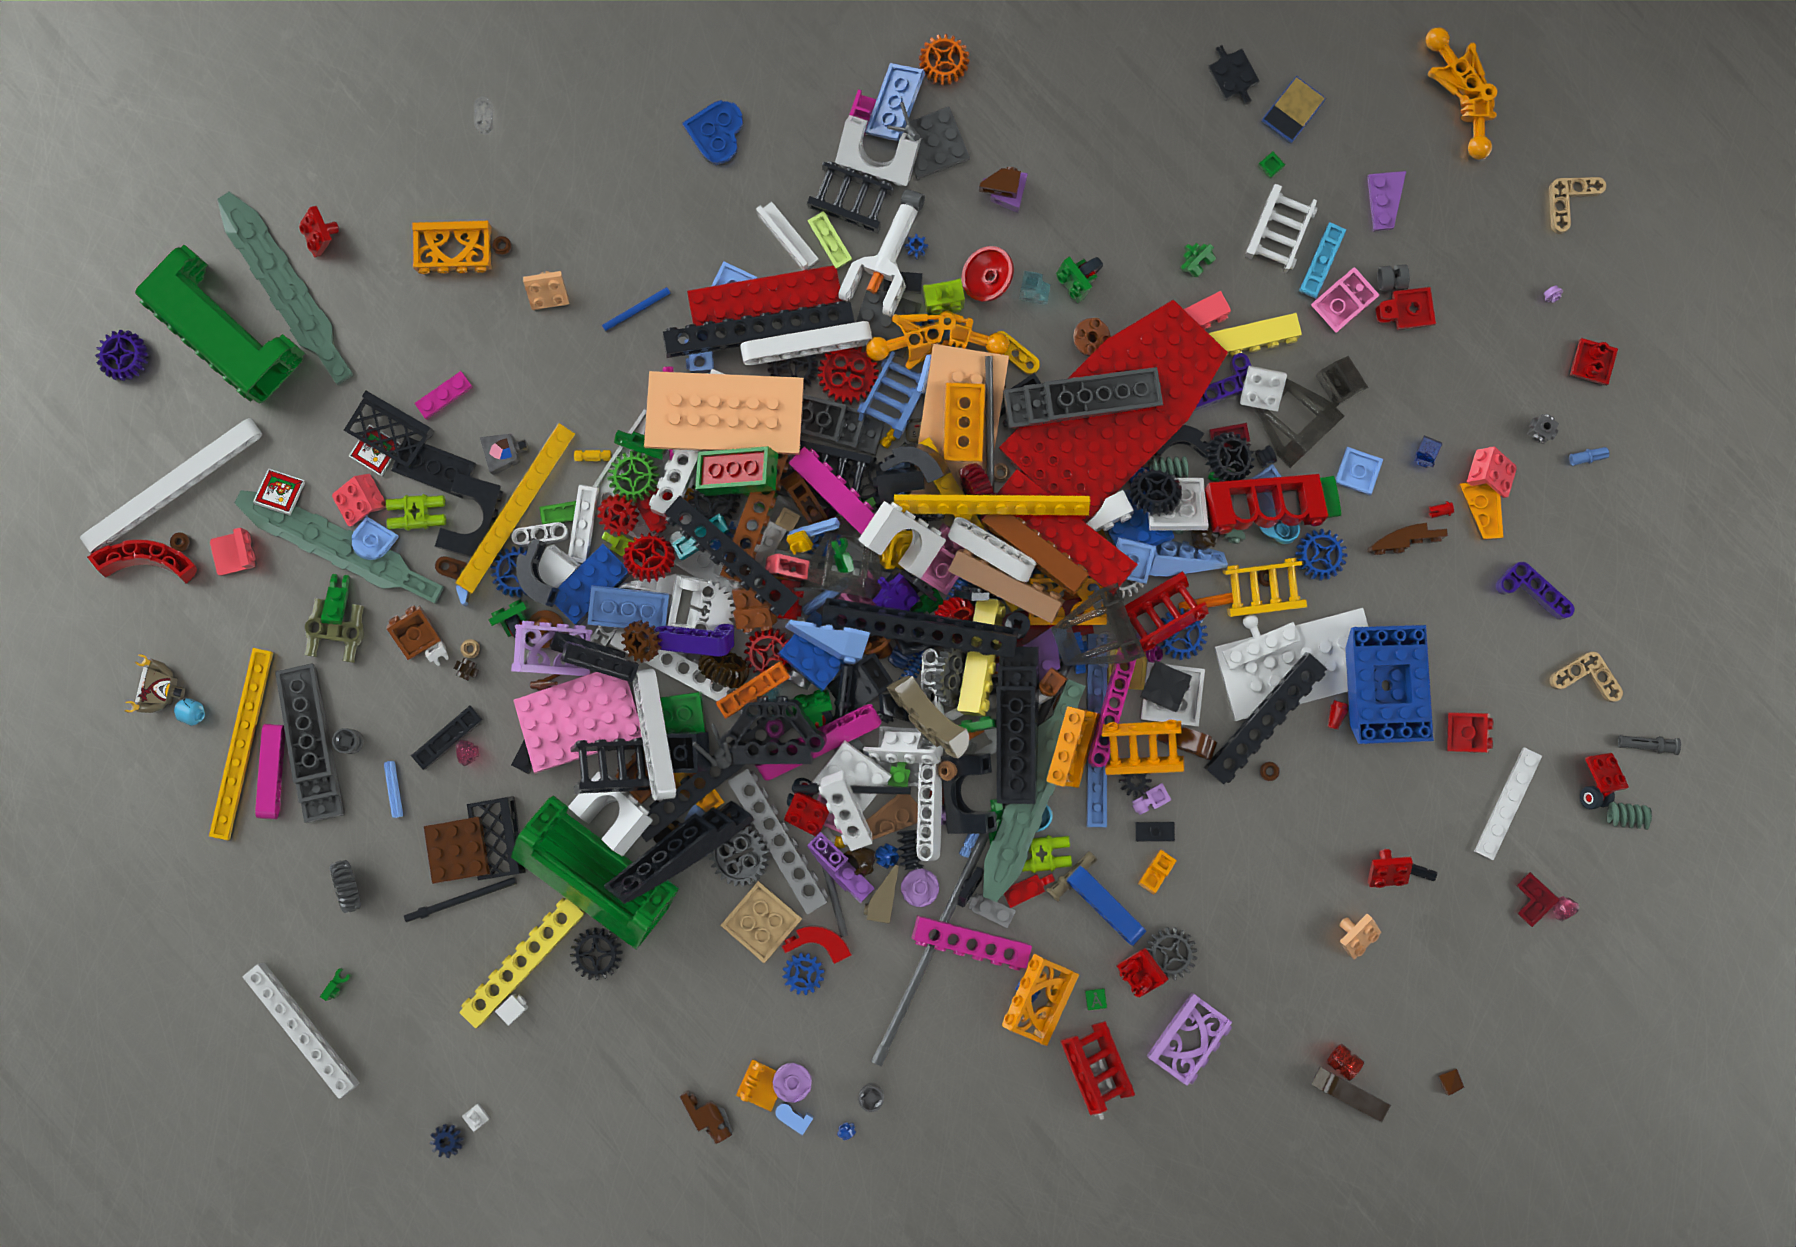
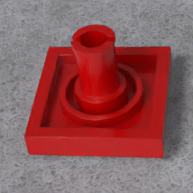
M317 206L309 207L299 224L300 232L305 236L308 250L312 252L314 258L320 257L332 240L330 234H338L339 232L338 224L335 221L324 223Z
M1390 849L1381 850L1379 852L1381 859L1372 860L1368 877L1369 887L1382 888L1385 886H1403L1408 884L1413 865L1412 857L1393 858Z

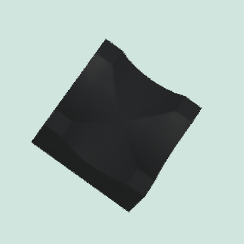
M1155 661L1140 697L1171 711L1178 712L1192 676L1159 661Z

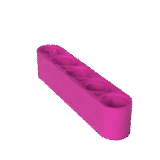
M264 724L262 727L255 807L256 818L278 819L286 736L284 725Z

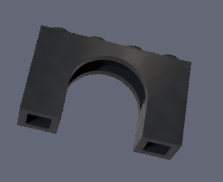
M918 466L886 470L884 472L876 471V477L873 478L874 489H878L879 496H875L876 508H879L884 501L890 504L894 494L925 489L923 472Z
M456 473L450 493L476 501L482 509L483 521L476 531L468 534L440 528L435 548L471 558L491 528L489 527L491 520L496 519L498 509H495L496 502H501L503 491L500 490L501 486Z
M963 754L959 758L950 755L941 756V763L950 761L957 768V773L953 779L942 781L947 834H987L997 831L996 812L974 811L964 803L961 795L962 783L968 775L992 773L991 754Z

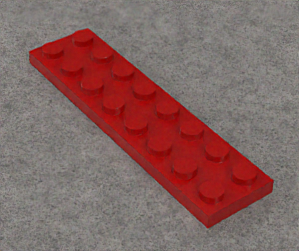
M834 265L687 291L692 321L696 326L704 325L705 322L709 321L720 323L728 318L739 320L747 315L759 317L760 314L770 312L772 315L778 314L781 310L788 309L791 312L797 311L800 307H808L810 309L816 308L819 304H827L829 306L835 305L834 303L838 301H843L839 299L840 283L837 269Z
M1016 469L996 494L1051 496L1018 469ZM1013 515L1016 518H1022L1026 522V526L1031 530L1036 529L1042 535L1041 538L1046 542L1049 540L1054 543L1059 552L1067 553L1076 565L1080 564L1085 567L1089 577L1112 595L1117 592L1138 566L1136 562L1076 515Z

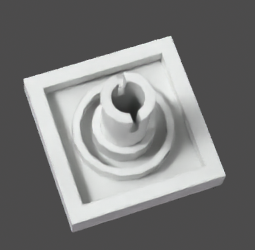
M1249 366L1240 404L1278 411L1287 373Z

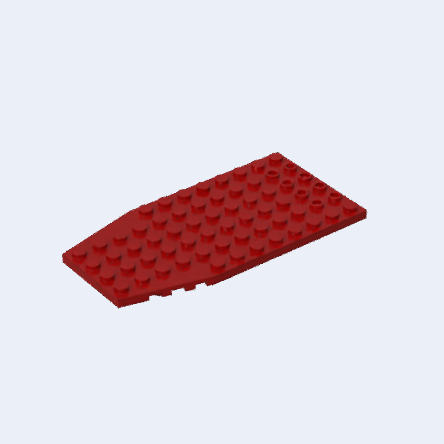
M1173 299L1106 339L1067 378L1157 367L1163 400L1162 406L1019 427L998 449L1012 461L1011 464L1049 495L1090 496L1089 515H1076L1087 523L1101 509L1105 499L1114 495L1189 420L1228 352Z

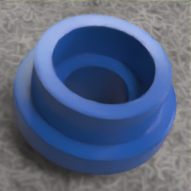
M848 1122L842 1124L838 1128L837 1135L842 1140L850 1139L856 1133L855 1125Z

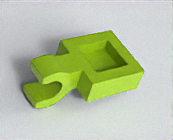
M606 531L601 537L602 540L612 544L610 550L621 557L625 554L624 550L628 547V542H634L622 534L616 538Z

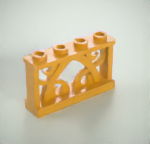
M488 221L412 223L413 268L419 274H429L430 271H437L440 274H447L449 271L467 273L468 270L485 273L486 270H491V224ZM480 233H484V247L477 244ZM438 234H442V235H443V239H442L441 241L435 243L434 241H438V240H439V239L436 238V236H437ZM450 234H454L457 241L466 246L452 259L438 249V247L448 241ZM462 234H468V237L465 239L469 240V242L461 239ZM420 235H424L428 245L420 248ZM474 248L480 249L483 252V259L479 262L472 261L473 256H478L473 251ZM431 249L432 251L427 253L426 258L432 257L433 260L430 263L422 262V253Z
M1033 574V577L1029 579V582L1032 584L1034 582L1046 584L1048 587L1046 591L1048 592L1054 591L1059 594L1064 590L1059 585L1054 588L1051 583L1054 581L1044 577V574ZM1088 577L1087 581L1076 593L1083 601L1076 603L1072 607L1070 616H1065L1064 609L1061 607L1055 621L1051 624L1029 612L1030 625H1107V590L1091 577ZM1090 584H1096L1100 588L1099 595L1093 599L1088 597L1094 593V590L1089 591L1087 589ZM1101 599V616H1096L1092 603ZM1086 605V607L1082 608L1084 610L1083 614L1080 615L1076 612L1079 606Z
M1067 707L1047 776V782L1062 787L1079 788L1099 713L1083 708Z
M1034 954L1012 999L1011 1006L1004 1016L1002 1026L1047 1046L1079 974ZM1044 966H1047L1048 968V978L1046 973L1042 971ZM1054 969L1061 971L1059 977H1053ZM1045 988L1048 1002L1046 1006L1039 1007L1034 1012L1031 996ZM1028 1020V1022L1021 1027L1018 1026L1019 1021L1025 1022ZM1031 1025L1035 1027L1033 1034L1026 1031Z

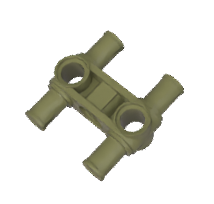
M314 598L312 615H310L305 623V636L308 640L304 655L317 657L319 640L327 639L344 642L345 650L342 661L355 663L357 646H359L364 638V625L361 621L365 606L352 604L350 621L342 622L341 625L326 624L321 622L325 600ZM315 623H318L319 630L314 633L312 627ZM356 629L357 635L352 639L350 631Z

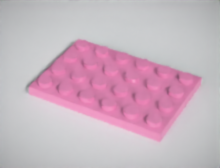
M599 672L513 700L534 773L578 760L579 752L570 751V748L576 741L587 740V743H595L596 740L605 739L606 742H613L615 739L632 741L635 738H642L638 711L629 681ZM586 751L587 756L598 753V751Z

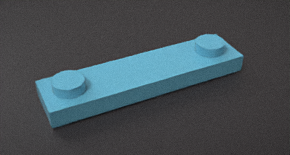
M1331 222L1328 223L1299 292L1315 299L1318 297L1347 229Z

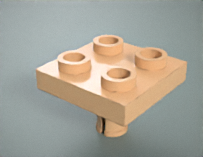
M543 271L538 275L523 277L532 310L569 304L561 271L551 273L548 271L544 273Z
M1366 914L1357 924H1354L1348 917L1344 918L1340 923V927L1347 932L1340 942L1354 960L1363 955L1366 948L1371 943L1377 941L1382 933L1369 914Z

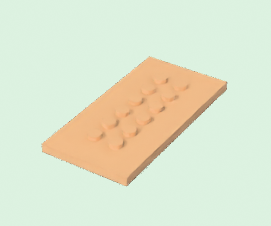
M933 344L918 443L930 437L939 454L943 457L946 383L985 384V356H993L995 450L1009 356ZM986 386L984 397L982 462L945 460L951 471L952 476L954 477L962 492L963 488L961 486V481L959 479V473L961 468L971 463H978L982 466V468L985 470V473L987 474ZM963 397L960 399L959 404L962 408L966 409L969 407L970 401L968 398ZM961 417L959 425L962 428L968 427L969 419ZM961 436L958 439V444L961 447H966L969 443L968 438L965 436ZM924 474L925 489L910 491V495H940L934 483H928Z
M649 371L644 447L650 449L715 451L768 446L778 454L800 455L804 378Z

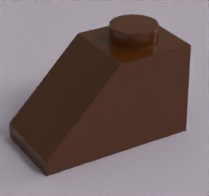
M1014 167L1001 168L980 182L979 192L1016 199L1021 171H1017L1018 169Z

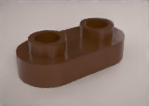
M442 556L437 559L435 569L439 574L457 580L467 563ZM448 563L449 568L444 570L443 565Z

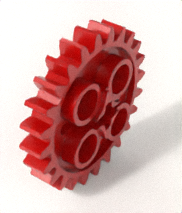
M862 346L857 350L854 347L831 351V355L825 353L824 358L826 360H820L822 366L818 367V371L821 372L818 374V379H822L819 382V386H825L823 393L829 391L828 398L835 396V402L842 399V404L848 400L849 404L852 405L854 399L857 403H860V397L866 400V393L870 394L871 388H873L874 382L878 378L875 375L879 374V370L874 369L877 367V362H872L873 360L867 357L866 351L862 352ZM842 360L845 362V365L839 367L836 365V362ZM856 364H862L864 368L862 370H857L854 366ZM847 372H851L849 377L846 376ZM839 378L842 380V383L836 385L832 381ZM853 382H859L861 386L858 388H854L851 386V384Z

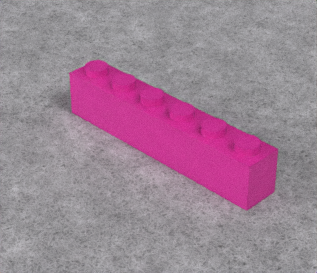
M804 446L800 450V455H796L789 462V465L862 535L875 515L872 512L874 508L867 501L862 503L858 499L860 495L853 488L849 490L845 486L847 482L839 474L835 476L831 473L833 469L826 462L822 464L817 459L819 455L812 448L808 450Z

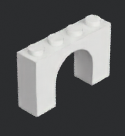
M849 115L845 121L835 163L840 164L843 168L855 169L861 174L874 175L879 180H889L895 185L907 186L912 175L921 138L918 141H914L909 134L903 133L900 137L895 157L888 162H877L872 160L863 148V137L867 120Z
M884 501L859 538V541L867 548L882 555L897 533L905 529H912V542L898 564L921 579L946 539L940 536L942 532L933 526L931 529L928 528L929 524L919 518L917 521L915 520V515L907 510L905 513L902 512L903 508L893 502L890 505Z
M598 771V772L596 773V775L591 779V781H599V779H600V772H599V771ZM608 774V778H610L611 780H615L612 776ZM626 792L579 794L568 807L588 824L604 806L611 802L619 803L620 812L618 819L603 836L602 840L621 856L628 851L653 821L648 816L649 811L642 805L637 806L638 801L630 794L627 796Z

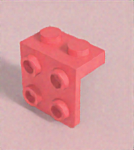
M1495 446L1476 450L1467 483L1471 486L1487 483L1500 496L1506 498L1509 496L1517 467Z
M370 473L354 476L332 494L348 526H354L370 512L386 508L384 497Z
M241 527L233 529V534L210 540L218 575L223 576L256 567L255 554L250 544L251 536L247 530Z

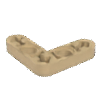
M1600 177L1558 178L1549 186L1551 228L1553 232L1563 234L1570 228L1569 197L1599 196L1606 189L1604 179ZM1574 183L1582 185L1581 192H1576L1573 189ZM1595 183L1601 187L1598 191H1596L1595 187H1590L1587 190V187L1593 186ZM1557 184H1559L1560 187H1563V189L1560 191V197H1557L1559 195V190L1555 188ZM1556 202L1564 204L1565 208L1563 211L1556 209ZM1565 215L1561 217V223L1565 224V226L1561 229V227L1557 225V223L1560 221V216Z
M1588 652L1553 673L1550 677V685L1553 688L1563 689L1589 674L1606 701L1616 702L1623 696L1622 688L1597 652ZM1589 656L1595 657L1594 664L1583 665V663L1590 660ZM1573 665H1577L1580 668L1578 676H1574L1571 673ZM1601 671L1607 675L1605 682H1600L1597 678L1598 673ZM1565 675L1569 677L1562 680L1563 685L1556 684L1555 682L1558 680L1557 677H1563ZM1610 682L1612 683V685H1608L1609 687H1603V685H1607ZM1611 690H1616L1615 697L1609 696Z

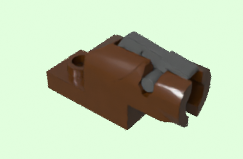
M688 1090L681 1094L680 1098L698 1132L707 1127L706 1132L715 1144L722 1142L732 1135V1128L725 1108L718 1107L713 1101L697 1107L698 1101L693 1093L690 1094Z

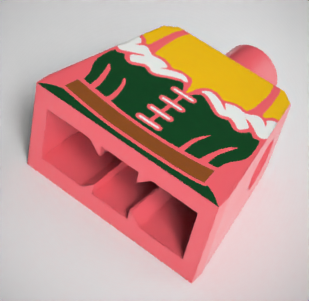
M774 554L766 558L765 569L776 579L791 581L807 580L809 561L787 555Z

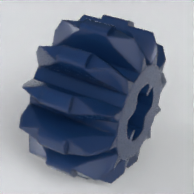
M896 644L889 655L888 662L896 668L904 669L914 654L903 657Z
M444 1124L442 1128L438 1126L436 1128L437 1133L431 1134V1137L435 1140L430 1141V1145L436 1146L432 1152L439 1150L438 1157H442L445 1153L446 1158H450L451 1153L456 1155L458 1154L457 1149L463 1147L459 1142L463 1141L464 1137H458L461 1130L459 1129L455 1132V1125H452L450 1128L447 1124ZM446 1137H448V1141L451 1142L448 1145L444 1144L445 1141H443V1139Z

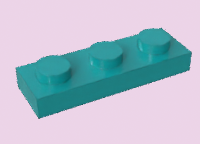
M717 514L709 519L724 534L730 532L721 514ZM699 527L695 530V534L698 537H703L706 535V530ZM682 536L672 543L679 559L682 561L699 551L695 547L696 542L691 538L687 540Z

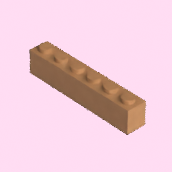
M965 548L957 551L948 572L1051 624L1055 621L1065 601L1057 592H1048L1044 590V586L1036 582L1032 584L1028 581H1019Z

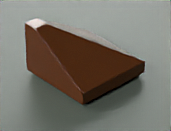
M1457 1069L1438 1076L1445 1094L1448 1096L1464 1088Z

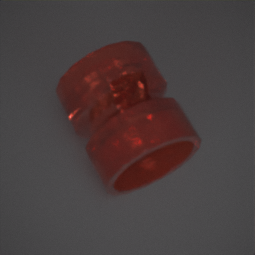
M1342 1043L1333 1050L1326 1061L1334 1070L1339 1069V1074L1348 1081L1352 1080L1364 1065V1061L1356 1054L1351 1055V1050Z

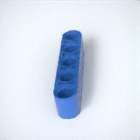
M1079 866L1066 880L1130 945L1134 946L1146 933L1144 927L1083 867Z

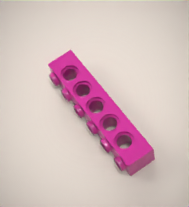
M917 915L912 939L916 941L915 944L924 947H927V944L935 945L934 949L944 952L947 948L953 950V954L964 956L965 953L970 954L972 959L983 961V958L990 959L991 964L1002 966V963L1009 964V968L1018 971L1021 968H1027L1032 946L1028 943ZM933 929H937L939 932L936 939L929 938V933ZM956 934L957 941L954 944H949L948 937ZM975 939V947L968 949V940ZM993 944L994 951L990 954L986 953V946ZM1007 949L1013 950V955L1010 958L1004 957V952Z

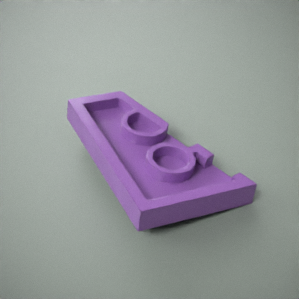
M1406 171L1369 174L1367 176L1373 231L1393 230Z

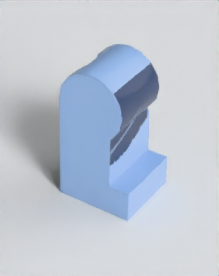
M788 1102L780 1103L776 1109L777 1118L801 1135L804 1134L814 1118L808 1112L804 1117L795 1111Z

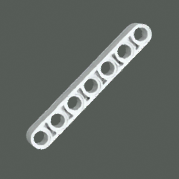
M861 321L742 343L740 348L744 365L750 366L865 346L872 339L869 322Z
M654 669L637 670L633 680V688L652 797L654 800L675 798L676 786L656 673Z

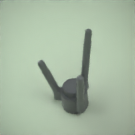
M712 724L711 727L719 749L714 752V757L712 758L696 742H693L692 745L711 762L713 767L718 766L720 769H725L731 765L733 760L730 756L727 742H724V750L720 747L719 733L715 724Z

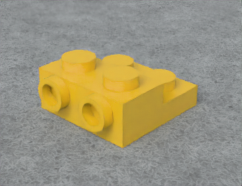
M905 529L897 533L882 555L878 554V561L885 569H894L895 567L904 569L898 563L912 542V531Z

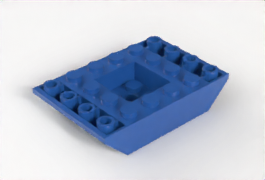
M1426 625L1351 627L1345 653L1350 727L1358 744L1434 741ZM1384 680L1390 684V688L1387 691L1382 688Z

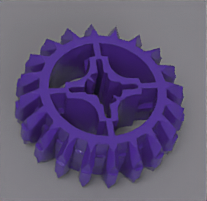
M119 330L118 333L112 331V336L105 335L106 341L99 340L102 346L96 347L100 351V353L95 354L99 358L96 363L101 366L100 370L105 372L106 376H112L114 380L120 379L125 381L126 377L129 380H133V374L139 376L138 370L144 371L145 369L142 365L148 364V361L144 359L149 356L148 353L144 352L148 348L146 345H143L144 340L139 339V335L136 333L132 334L129 330L126 332ZM126 342L132 343L135 352L128 349ZM110 359L116 361L118 369H114L112 367Z

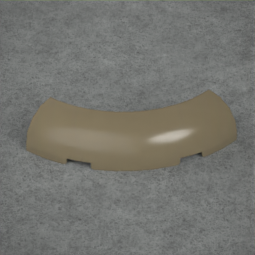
M913 676L901 678L887 687L898 706L903 707L909 713V720L932 744L936 747L941 745L945 748L946 754L952 757L959 758L963 755L969 744L967 729L958 726L942 714L925 695Z

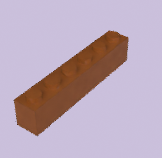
M988 514L982 522L984 528L998 539L1032 558L1036 562L1035 567L1070 595L1074 596L1087 581L1089 574L1085 567L1072 562V558L1065 552H1059L1056 549L1057 546L1048 540L1046 542L1041 538L1042 535L1036 529L1031 530L1028 528L1022 518L1004 514Z

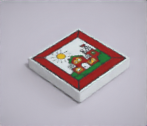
M369 424V425L367 426L366 430L372 429V428H375V427H373V426H371V425ZM377 431L367 433L370 442L379 440ZM381 432L382 439L390 438ZM360 440L349 455V457L380 476L384 475L393 460ZM393 440L383 443L387 452L396 450ZM397 441L398 449H400L402 444Z
M268 468L253 502L256 505L290 516L305 485V481Z

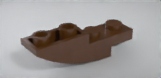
M1427 523L1407 526L1375 542L1368 548V553L1374 552V555L1386 554V551H1393V554L1404 553L1405 549L1410 547V541L1411 544H1422L1423 540H1430V543L1442 542V539L1448 536L1447 529L1428 530Z

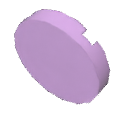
M914 869L904 876L901 883V893L910 905L925 907L937 898L939 883L931 871Z
M785 1064L774 1074L772 1081L773 1089L776 1095L784 1102H799L806 1098L810 1092L811 1076L807 1069L800 1064Z

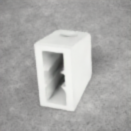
M553 544L546 547L539 562L538 570L541 579L546 584L558 588L581 564Z

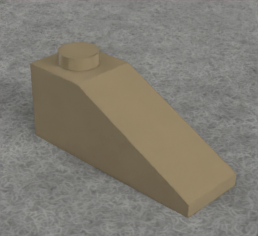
M895 864L870 899L869 904L865 903L864 915H867V920L890 924L899 865Z

